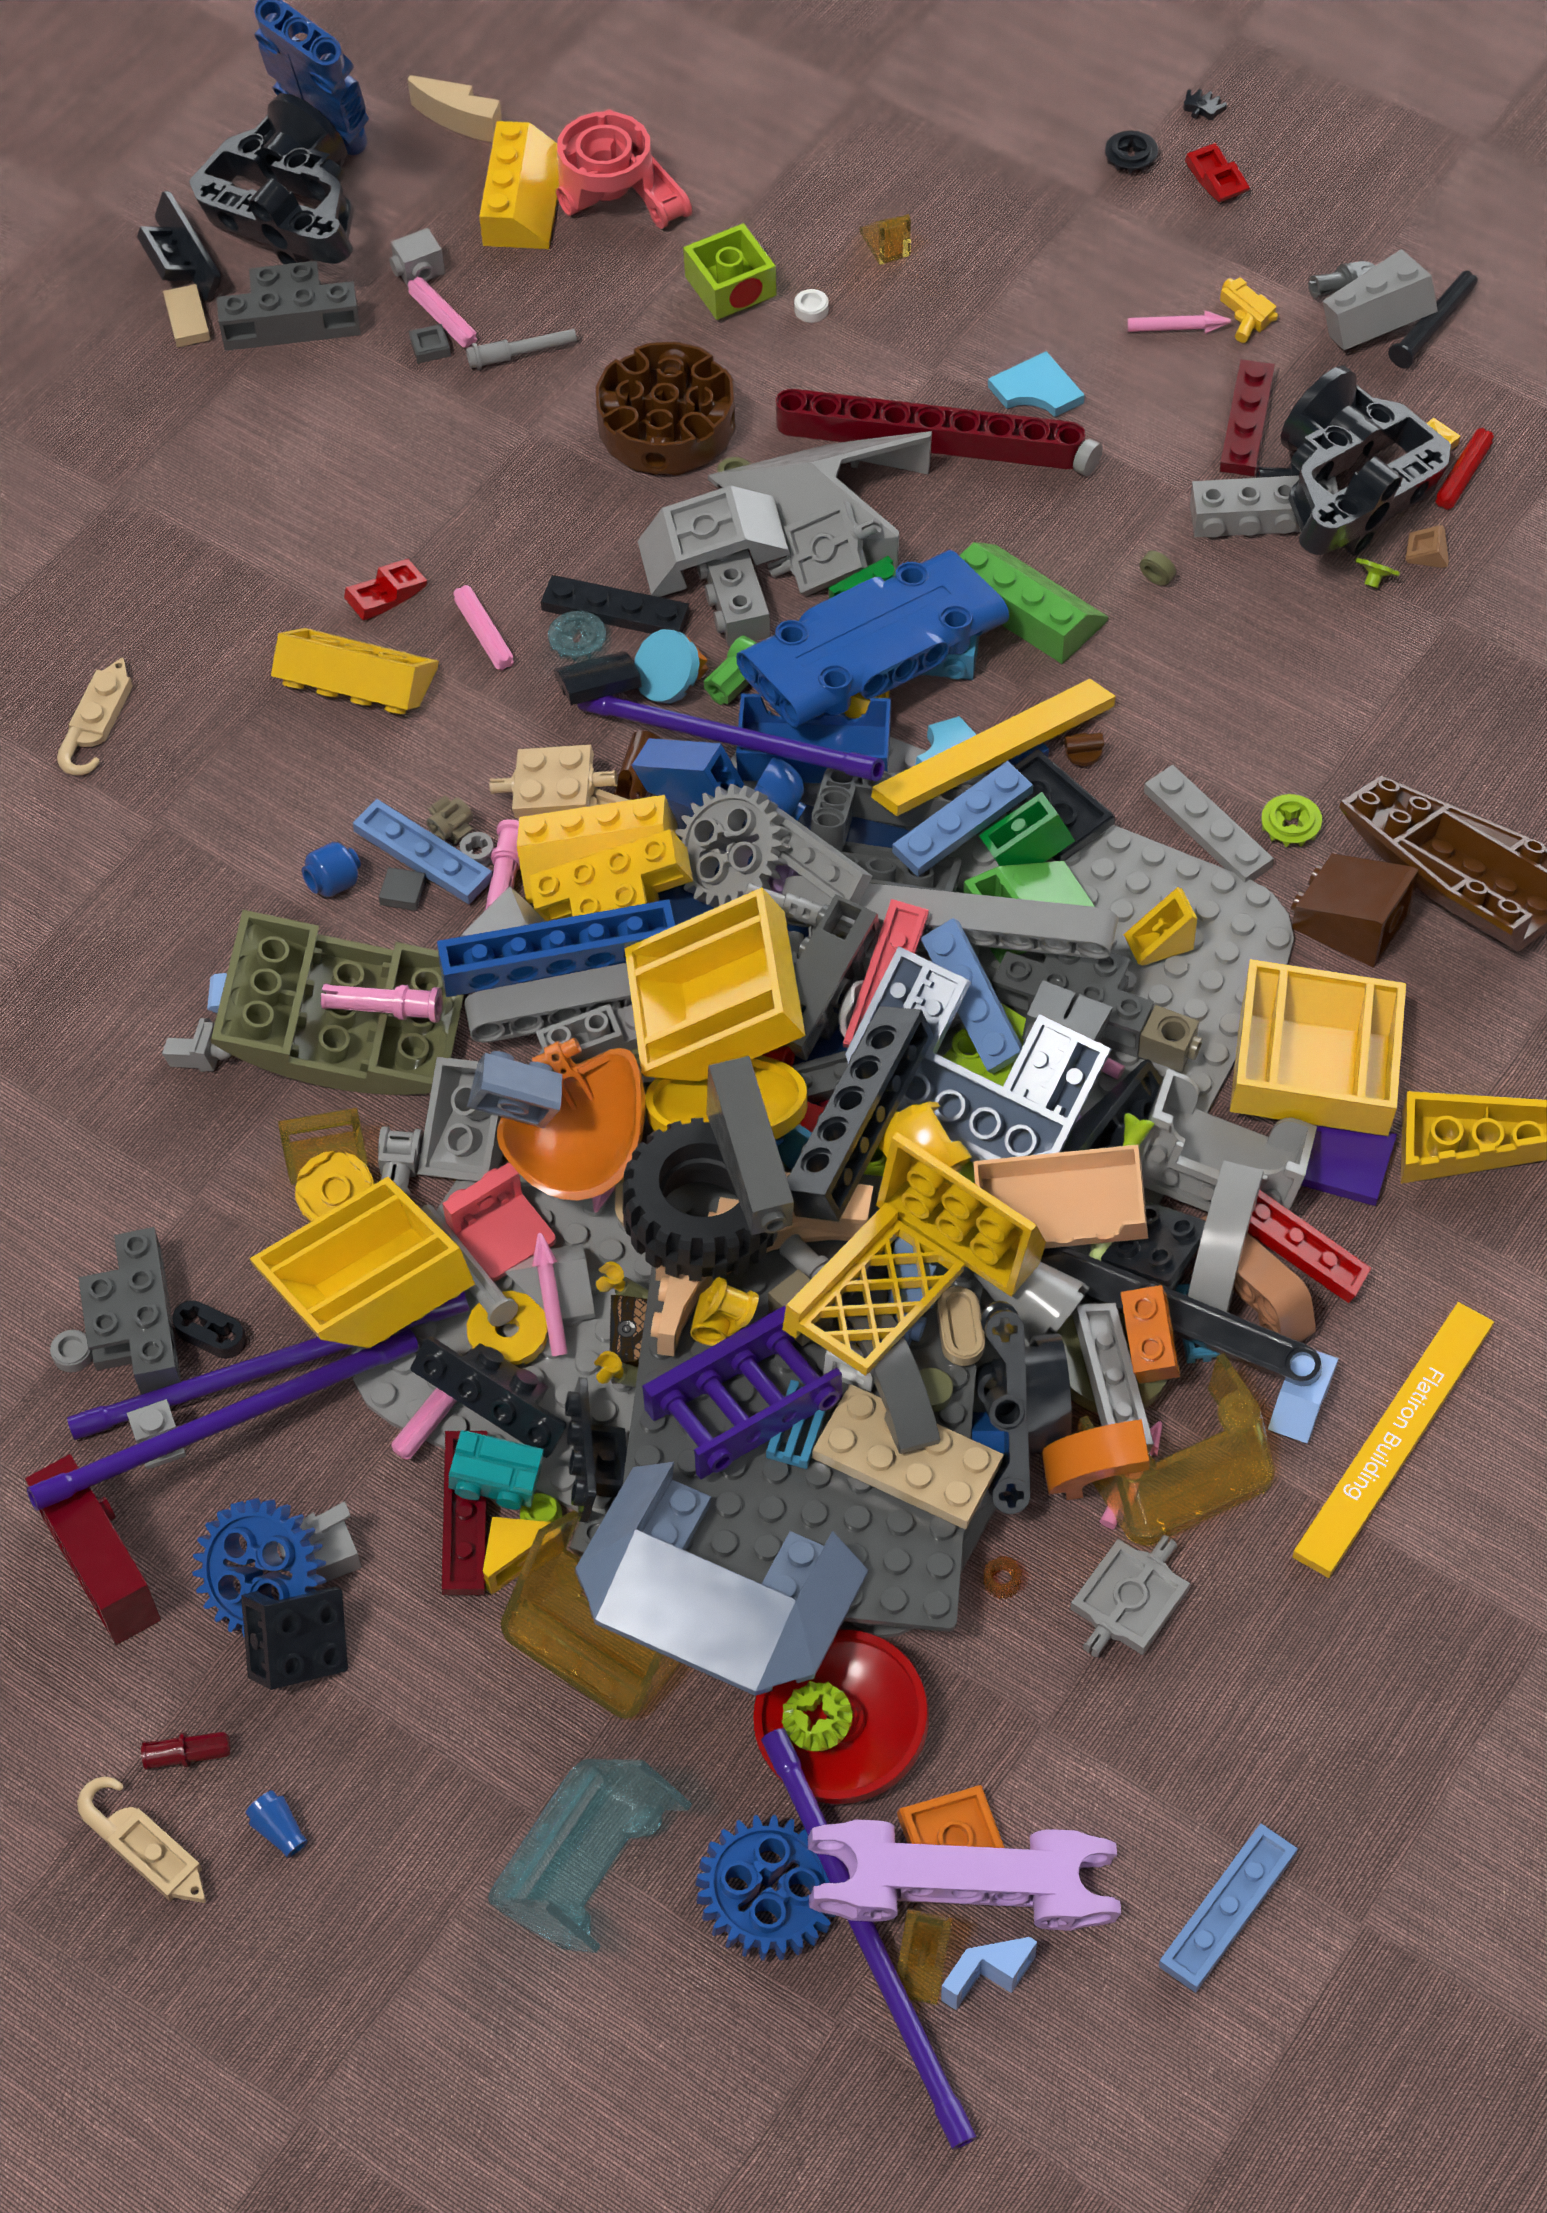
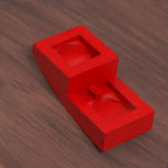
M1216 142L1187 153L1185 163L1202 187L1218 202L1249 191L1250 186L1235 161L1228 163Z
M409 559L378 567L375 579L346 587L344 599L362 620H366L407 601L426 587L427 580Z

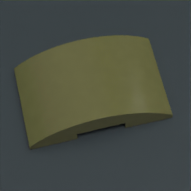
M242 910L211 1037L212 1044L259 1068L314 1085L371 1094L411 1095L431 1093L437 1057L451 1058L464 996L462 994L446 997L439 965L438 950L395 942L394 950L318 934L319 925ZM324 984L395 990L397 986L408 985L410 989L431 991L434 987H439L443 995L441 1018L438 1023H433L429 1018L407 1017L406 1020H399L394 1017L393 1013L323 1009L321 1006V993L326 994V992L322 991V987Z

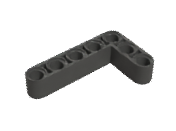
M827 768L812 812L810 830L842 853L853 817L917 827L973 785L960 784L899 816H895L871 798L873 786L899 773L884 771L879 781H871ZM1007 812L973 837L980 838L979 835L1005 818Z

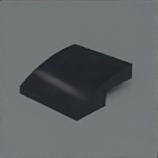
M626 651L554 668V674L563 695H567L570 705L642 687L640 674Z

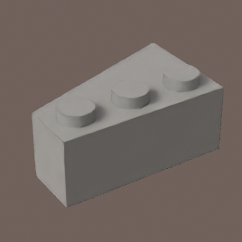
M1402 249L1323 300L1329 337L1343 350L1438 312L1432 275Z

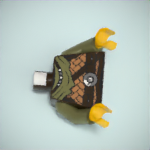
M609 1261L599 1268V1271L608 1277H600L596 1281V1287L600 1292H609L613 1288L615 1289L616 1295H611L610 1351H604L594 1361V1365L604 1367L596 1374V1378L601 1384H607L611 1381L612 1384L620 1383L636 1388L649 1290L624 1277L622 1267L616 1262Z

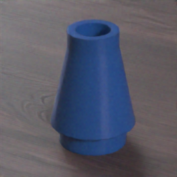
M271 1790L260 1796L247 1808L245 1813L250 1818L249 1825L281 1850L286 1858L292 1857L307 1844L308 1840L302 1834L284 1796L278 1797Z

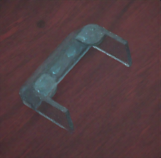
M582 1760L566 1775L494 1883L488 1896V1902L501 1914L561 1949L597 1953L601 1945L589 1935L591 1932L590 1923L592 1916L584 1908L585 1904L628 1838L637 1839L642 1836L648 1837L652 1835L661 1825L663 1820L662 1814L665 1810L688 1811L692 1803L644 1760Z

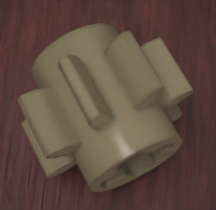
M444 795L428 808L432 816L426 820L430 831L443 841L450 838L456 844L472 831L468 823L473 820V814L462 799L456 797L450 801Z

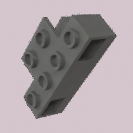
M317 261L249 268L251 293L217 297L219 326L225 351L361 335L354 281L321 285Z
M835 894L830 905L825 904L819 911L816 919L817 928L811 938L806 937L802 941L797 952L798 961L794 966L801 1010L803 1006H806L802 1014L805 1036L783 1046H788L795 1056L805 1061L808 1059L819 1037L829 1041L839 1025V1016L834 1012L833 1007L840 1008L838 1003L840 994L845 995L853 983L865 979L866 973L862 961L881 929L876 912ZM842 915L855 920L845 940L832 934Z
M1007 951L992 980V987L1000 1003L1024 1018L1027 1017V1013L1042 980L1075 992L1073 1006L1079 994L1111 1006L1112 1012L1107 1031L1101 1042L1099 1041L1098 1043L1136 1058L1139 1052L1140 1035L1154 1005V1001L1125 992L1129 982V976L1125 975L1131 959L1113 952L1104 959L1048 954L1044 963H1040Z
M154 1227L114 1235L118 1270L78 1277L88 1350H92L96 1371L132 1364L134 1377L141 1395L182 1382L163 1253Z

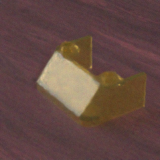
M1224 1353L1216 1358L1208 1391L1218 1404L1217 1417L1225 1429L1224 1431L1157 1462L1154 1461L1148 1452L1149 1470L1111 1476L1092 1482L1106 1505L1112 1510L1126 1536L1136 1544L1144 1546L1153 1545L1159 1542L1163 1535L1170 1537L1264 1493L1272 1484L1275 1475V1465L1259 1404ZM1088 1416L1080 1418L1077 1433L1095 1428Z
M573 1510L538 1530L502 1616L501 1630L505 1639L512 1646L619 1718H632L647 1707L681 1662L594 1623L589 1610L588 1599L582 1595L584 1589L580 1586L575 1573V1568L580 1558L566 1549L578 1522V1512Z

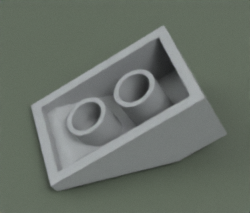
M437 1057L417 1174L478 1182L489 1170L498 1168L503 1156L497 1140V1127L501 1117L467 1108L478 1061Z

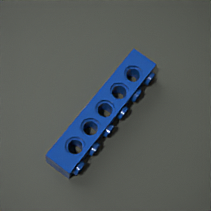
M670 900L437 941L439 965L446 997L626 963L624 948L675 926Z

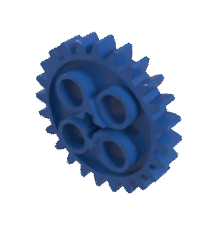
M259 1498L247 1500L246 1504L243 1501L231 1504V1510L225 1509L217 1512L219 1521L214 1520L205 1524L211 1535H204L197 1539L200 1545L205 1548V1551L193 1554L194 1559L203 1563L201 1569L192 1572L193 1576L204 1578V1584L199 1586L196 1592H208L210 1598L203 1607L208 1609L216 1606L219 1609L214 1619L216 1623L229 1618V1632L242 1628L244 1637L241 1595L257 1591L274 1599L271 1593L272 1585H274L278 1589L279 1600L315 1592L314 1586L326 1583L325 1578L316 1574V1569L325 1566L326 1561L315 1559L314 1555L323 1545L321 1543H310L309 1538L315 1532L314 1527L302 1530L300 1526L304 1516L300 1514L289 1518L291 1506L288 1504L276 1509L274 1499L263 1501L261 1504ZM240 1535H242L247 1542L246 1552L241 1548L239 1544ZM278 1543L284 1547V1561L277 1552ZM227 1560L235 1562L239 1565H247L255 1562V1567L231 1566L227 1564ZM263 1570L288 1571L292 1574V1578L280 1572H271L263 1575ZM234 1577L241 1584L240 1594L235 1590L233 1584Z
M755 1815L752 1826L747 1829L743 1822L738 1820L734 1828L735 1835L725 1829L721 1830L719 1837L721 1845L711 1841L707 1849L710 1857L701 1858L699 1868L705 1873L697 1874L695 1886L704 1890L698 1892L696 1902L701 1905H709L703 1910L702 1919L703 1921L717 1920L713 1926L712 1935H720L726 1931L729 1935L725 1947L728 1949L737 1941L743 1943L742 1956L744 1957L750 1953L752 1947L759 1949V1956L762 1961H765L769 1949L775 1950L779 1960L784 1959L786 1947L788 1946L797 1955H800L803 1950V1939L812 1946H815L819 1938L816 1930L827 1933L831 1924L827 1917L836 1916L809 1908V1895L805 1897L796 1896L789 1888L793 1884H801L812 1893L814 1886L830 1883L817 1854L808 1850V1834L806 1830H802L799 1834L794 1832V1819H790L786 1826L782 1828L778 1827L776 1815H772L769 1826H763L758 1815ZM764 1851L775 1852L779 1855L781 1861L772 1864L762 1859L760 1853ZM797 1863L799 1867L790 1870L782 1876L785 1869L791 1864ZM730 1878H740L746 1882L748 1888L734 1890L728 1886L726 1881ZM778 1878H780L777 1884L776 1891L773 1888L769 1887L773 1883H775ZM761 1883H762L765 1887H769V1888H766L763 1892H761V1894L758 1896L759 1891H760V1887H761ZM754 1900L752 1905L744 1912L738 1910V1907ZM760 1911L771 1912L775 1915L777 1922L773 1924L762 1923L755 1914Z

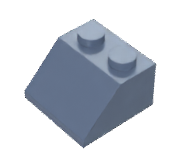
M492 1051L490 1054L484 1053L477 1064L467 1108L545 1128L560 1110L562 1074L553 1072L551 1066L541 1062H530L528 1065L514 1061V1057L505 1052Z

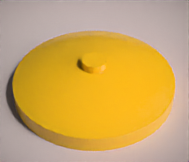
M760 1055L751 1059V1063L774 1138L778 1139L793 1130L804 1118L808 1107L807 1087L803 1077L794 1068L779 1060ZM655 1078L649 1085L645 1095L646 1116L654 1131L660 1129L664 1132L667 1130L668 1124L680 1120L682 1124L691 1123V1118H703V1122H709L706 1114L708 1078L702 1081Z

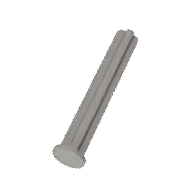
M428 1204L424 1205L421 1209L460 1247L475 1282V1285L468 1289L487 1311V1318L490 1324L496 1327L507 1324L518 1311L517 1303L513 1299H507L434 1207Z

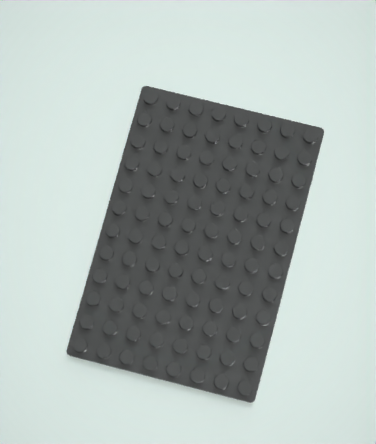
M783 1166L785 1172L791 1173L792 1169ZM863 1174L859 1184L873 1186L870 1219L880 1209L876 1206L883 1176ZM706 1182L683 1185L672 1191L665 1198L677 1210L698 1217H708L709 1212L717 1213L720 1197L738 1200L726 1188ZM896 1239L890 1244L892 1254ZM825 1240L805 1243L818 1256L822 1255L830 1260L848 1241ZM780 1248L767 1252L758 1263H753L750 1260L748 1270L738 1275H735L732 1271L725 1279L727 1280V1285L745 1293L751 1290L759 1295L756 1311L747 1326L768 1315V1292L798 1270L780 1254ZM938 1262L933 1263L934 1266H937L935 1276L944 1275L949 1270ZM887 1265L869 1266L866 1269L868 1280L889 1278ZM652 1266L623 1484L633 1467L674 1462L672 1480L711 1496L710 1507L685 1551L762 1584L790 1531L823 1546L833 1531L868 1569V1574L844 1621L943 1632L953 1631L956 1628L958 1615L963 1528L813 1459L812 1456L807 1469L766 1458V1450L770 1440L732 1461L721 1472H713L703 1479L697 1476L694 1449L698 1446L672 1414H667L656 1421L651 1419L644 1408L642 1385L712 1346L701 1344L691 1337L690 1330L695 1313L694 1309L682 1330L674 1357L657 1354L658 1338L651 1337V1326L654 1312L662 1313L664 1302L658 1301L661 1281H656V1268ZM965 1266L961 1275L948 1288L962 1286L970 1289L977 1296L981 1309L982 1285L973 1275L974 1271ZM888 1290L870 1291L872 1302L880 1300L882 1303H888ZM855 1291L843 1306L865 1304L863 1292ZM937 1299L933 1308H929L922 1315V1317L927 1318L920 1341L912 1340L909 1348L919 1371L925 1368H937L948 1374L952 1380L953 1392L950 1403L944 1409L933 1412L936 1423L971 1439L976 1363L960 1366L953 1364L944 1356L936 1311ZM833 1317V1323L827 1332L840 1331L838 1317ZM795 1340L792 1345L820 1377L823 1376L827 1350L813 1340H810L803 1347ZM772 1354L756 1363L784 1397L791 1380L799 1381V1386L801 1387L805 1386L779 1354ZM737 1374L721 1383L749 1418L769 1407V1404L743 1374ZM842 1382V1396L849 1384ZM874 1383L871 1392H867L880 1397V1394ZM702 1394L686 1403L713 1438L734 1427L708 1394ZM838 1400V1402L832 1408L827 1410L818 1439L821 1436L823 1430L825 1429L827 1423L829 1422L840 1400ZM814 1415L805 1419L793 1455L801 1456ZM792 1427L784 1431L779 1451L784 1452Z

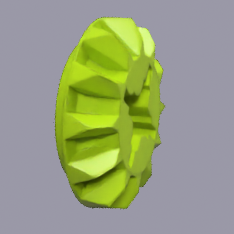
M1285 794L1271 799L1262 811V831L1269 833L1271 842L1275 840L1282 841L1285 848L1290 843H1297L1302 847L1305 841H1314L1317 833L1321 830L1322 814L1319 808L1310 799L1300 795ZM1294 818H1298L1297 826L1291 824L1284 827L1285 819L1291 821Z
M809 1681L806 1686L800 1689H793L792 1696L787 1703L783 1704V1727L790 1740L802 1749L809 1751L830 1749L845 1738L851 1727L852 1708L843 1691H840L828 1681L826 1683ZM822 1700L823 1712L830 1719H818L816 1725H813L811 1729V1720L803 1711H814Z

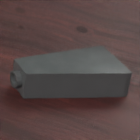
M746 1056L708 1065L706 1114L751 1235L763 1232L775 1233L787 1226H792L794 1201L750 1057Z

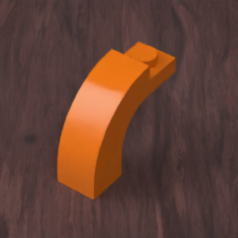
M1142 1419L1081 1431L1046 1446L1042 1451V1459L1048 1494L1065 1492L1066 1501L1083 1498L1082 1488L1089 1483L1111 1476L1149 1470V1456Z

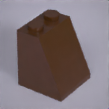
M1331 853L1323 866L1318 864L1313 870L1308 883L1310 886L1306 892L1299 891L1294 898L1290 911L1294 913L1292 929L1374 968L1410 914L1419 870L1412 866Z

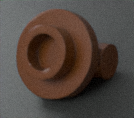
M1079 733L1065 737V754L1073 764L1089 766L1095 764L1101 758L1102 747H1104L1103 733Z

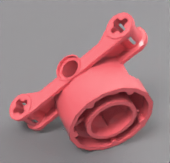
M607 109L604 112H594L578 117L566 125L559 135L557 143L559 187L556 189V195L562 210L568 216L595 205L599 200L611 201L618 199L626 194L631 187L642 197L653 222L660 229L667 227L668 222L678 217L691 216L692 206L687 194L654 159L651 154L650 136L644 125L633 117L614 112L611 109Z

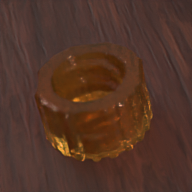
M999 1556L988 1561L984 1569L983 1584L985 1590L990 1595H993V1597L999 1599L1013 1597L1020 1589L1022 1570L1018 1567L1016 1560L1007 1556ZM1000 1570H1004L1012 1576V1579L1005 1584H998L993 1580V1577Z

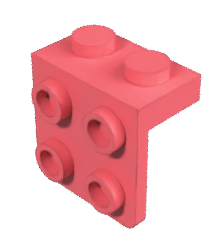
M509 1162L500 1168L489 1170L481 1180L466 1189L455 1191L447 1201L442 1203L447 1225L493 1282L506 1276L505 1271L534 1256L537 1235L539 1233H542L550 1248L556 1242L554 1232L522 1194L519 1173Z

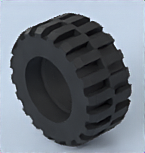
M691 1118V1123L682 1124L680 1120L668 1124L667 1130L664 1132L658 1129L648 1135L647 1144L642 1142L632 1152V1160L627 1162L624 1171L623 1224L626 1234L631 1237V1245L636 1252L641 1255L645 1253V1261L654 1268L665 1267V1274L679 1278L680 1274L688 1275L690 1281H702V1277L710 1276L713 1277V1281L718 1277L726 1279L728 1272L733 1271L735 1275H738L748 1270L750 1260L753 1263H758L766 1255L767 1248L773 1246L778 1232H763L751 1235L740 1203L722 1214L698 1217L677 1210L665 1199L675 1189L696 1182H706L722 1186L737 1197L710 1122H703V1118Z

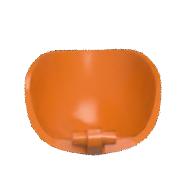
M574 1037L564 1043L557 1041L544 1047L543 1053L532 1058V1062L547 1064L553 1068L554 1072L562 1074V1098L559 1112L545 1128L501 1117L497 1127V1140L499 1148L508 1162L532 1186L547 1195L559 1199L578 1201L599 1196L613 1188L623 1179L626 1164L632 1160V1152L642 1141L646 1115V1097L637 1060L630 1050L623 1048L609 1049L576 1064L572 1061L571 1057L582 1050L579 1042Z

